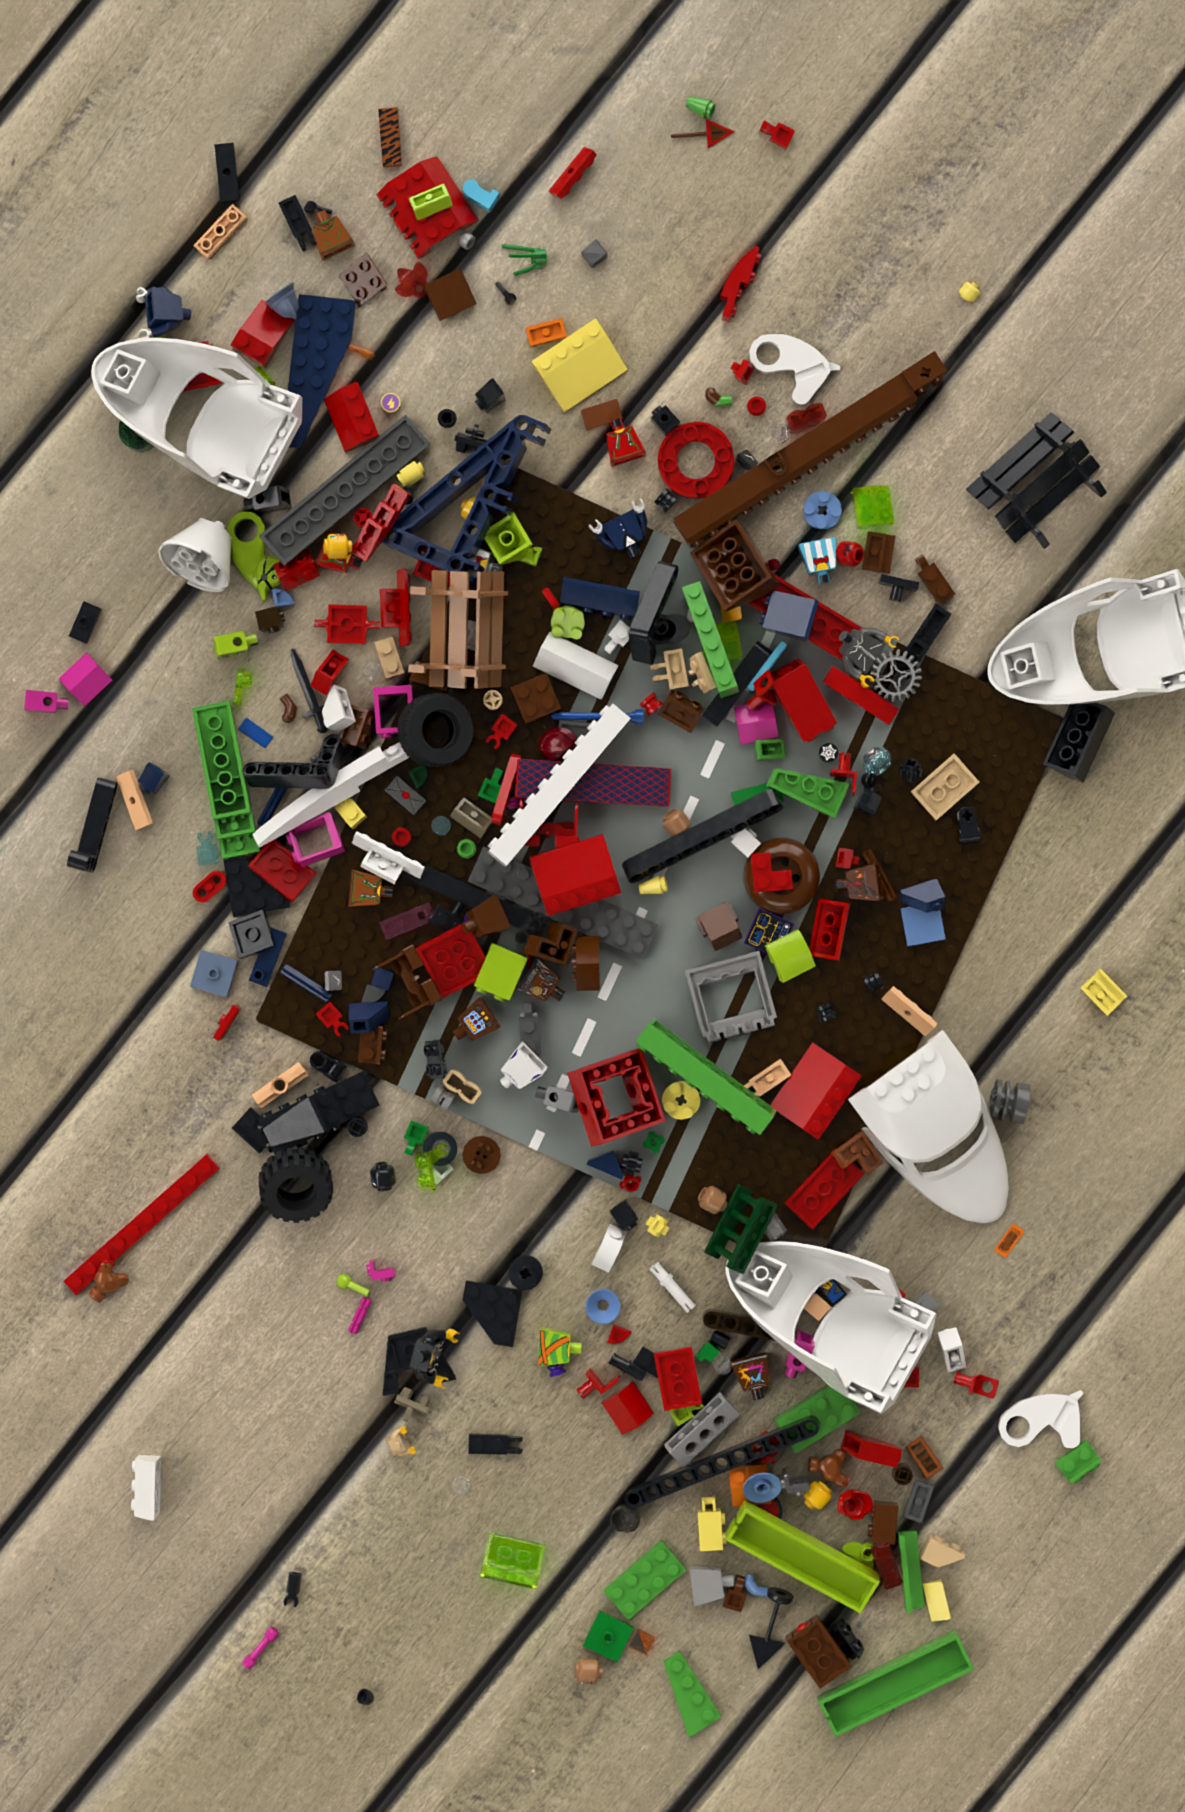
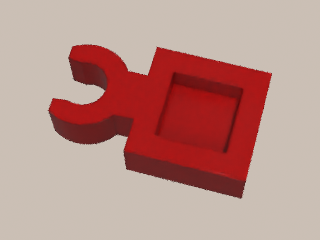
M501 714L491 728L495 732L494 735H490L486 739V743H489L491 739H495L497 744L494 746V749H498L501 744V738L507 741L518 725L504 714Z
M331 1001L316 1013L327 1028H330L332 1025L334 1026V1032L339 1037L342 1035L338 1030L340 1026H344L346 1030L349 1029L347 1023L339 1020L343 1015Z

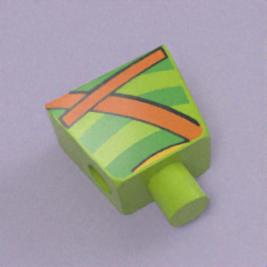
M540 1327L538 1366L569 1363L570 1354H581L582 1343L570 1342L571 1333Z

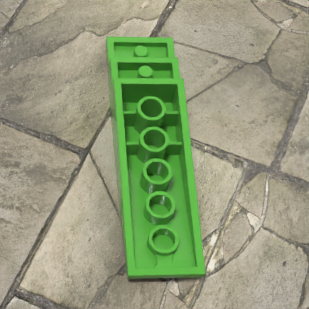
M230 701L192 708L210 807L222 859L226 860L259 853L261 850L252 835L257 829L247 780L242 772L244 764Z

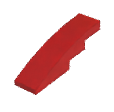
M392 484L385 500L380 501L372 518L367 519L352 549L354 554L365 561L370 559L394 525L409 499L410 493L398 485Z
M834 666L830 668L822 683L848 701L856 704L887 725H890L899 708L869 688H864L861 683Z

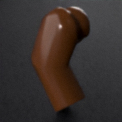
M285 694L280 698L285 706L282 720L285 723H290L296 717L297 706L289 695Z

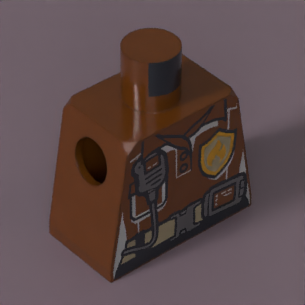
M538 958L517 988L545 1002L549 996L560 1001L565 994L564 990L556 986L560 978Z

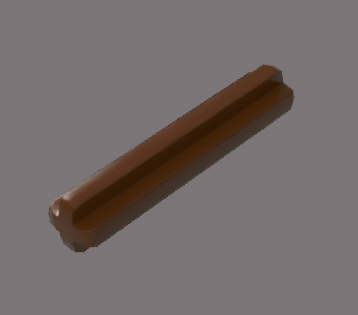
M871 849L862 853L867 864L878 862ZM880 866L883 894L886 900L891 902L897 898V895Z

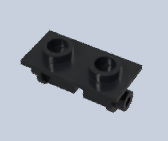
M841 1618L837 1625L833 1624L829 1628L831 1630L830 1634L837 1643L845 1642L840 1647L847 1658L854 1660L857 1657L859 1659L864 1651L863 1644L855 1637L850 1625Z

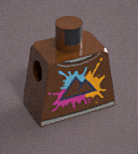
M766 1352L730 1360L743 1392L751 1390L753 1400L764 1398L762 1387L769 1386Z

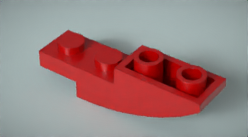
M755 246L730 273L720 296V300L726 301L722 315L723 321L729 322L730 317L734 318L737 306H734L736 299L740 300L743 288H740V286L748 288L749 283L753 284L756 272H753L755 264L759 265L762 255L758 253L760 247Z

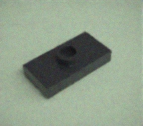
M83 601L69 637L87 644L102 609Z

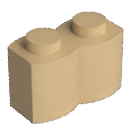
M451 1069L443 1080L444 1085L449 1090L458 1092L459 1096L467 1103L474 1104L482 1094V1089L476 1083L467 1081L466 1077L458 1070Z

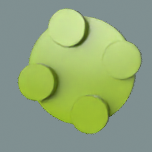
M572 606L556 608L551 618L552 635L554 637L561 636L564 638L580 639L585 625L584 613Z

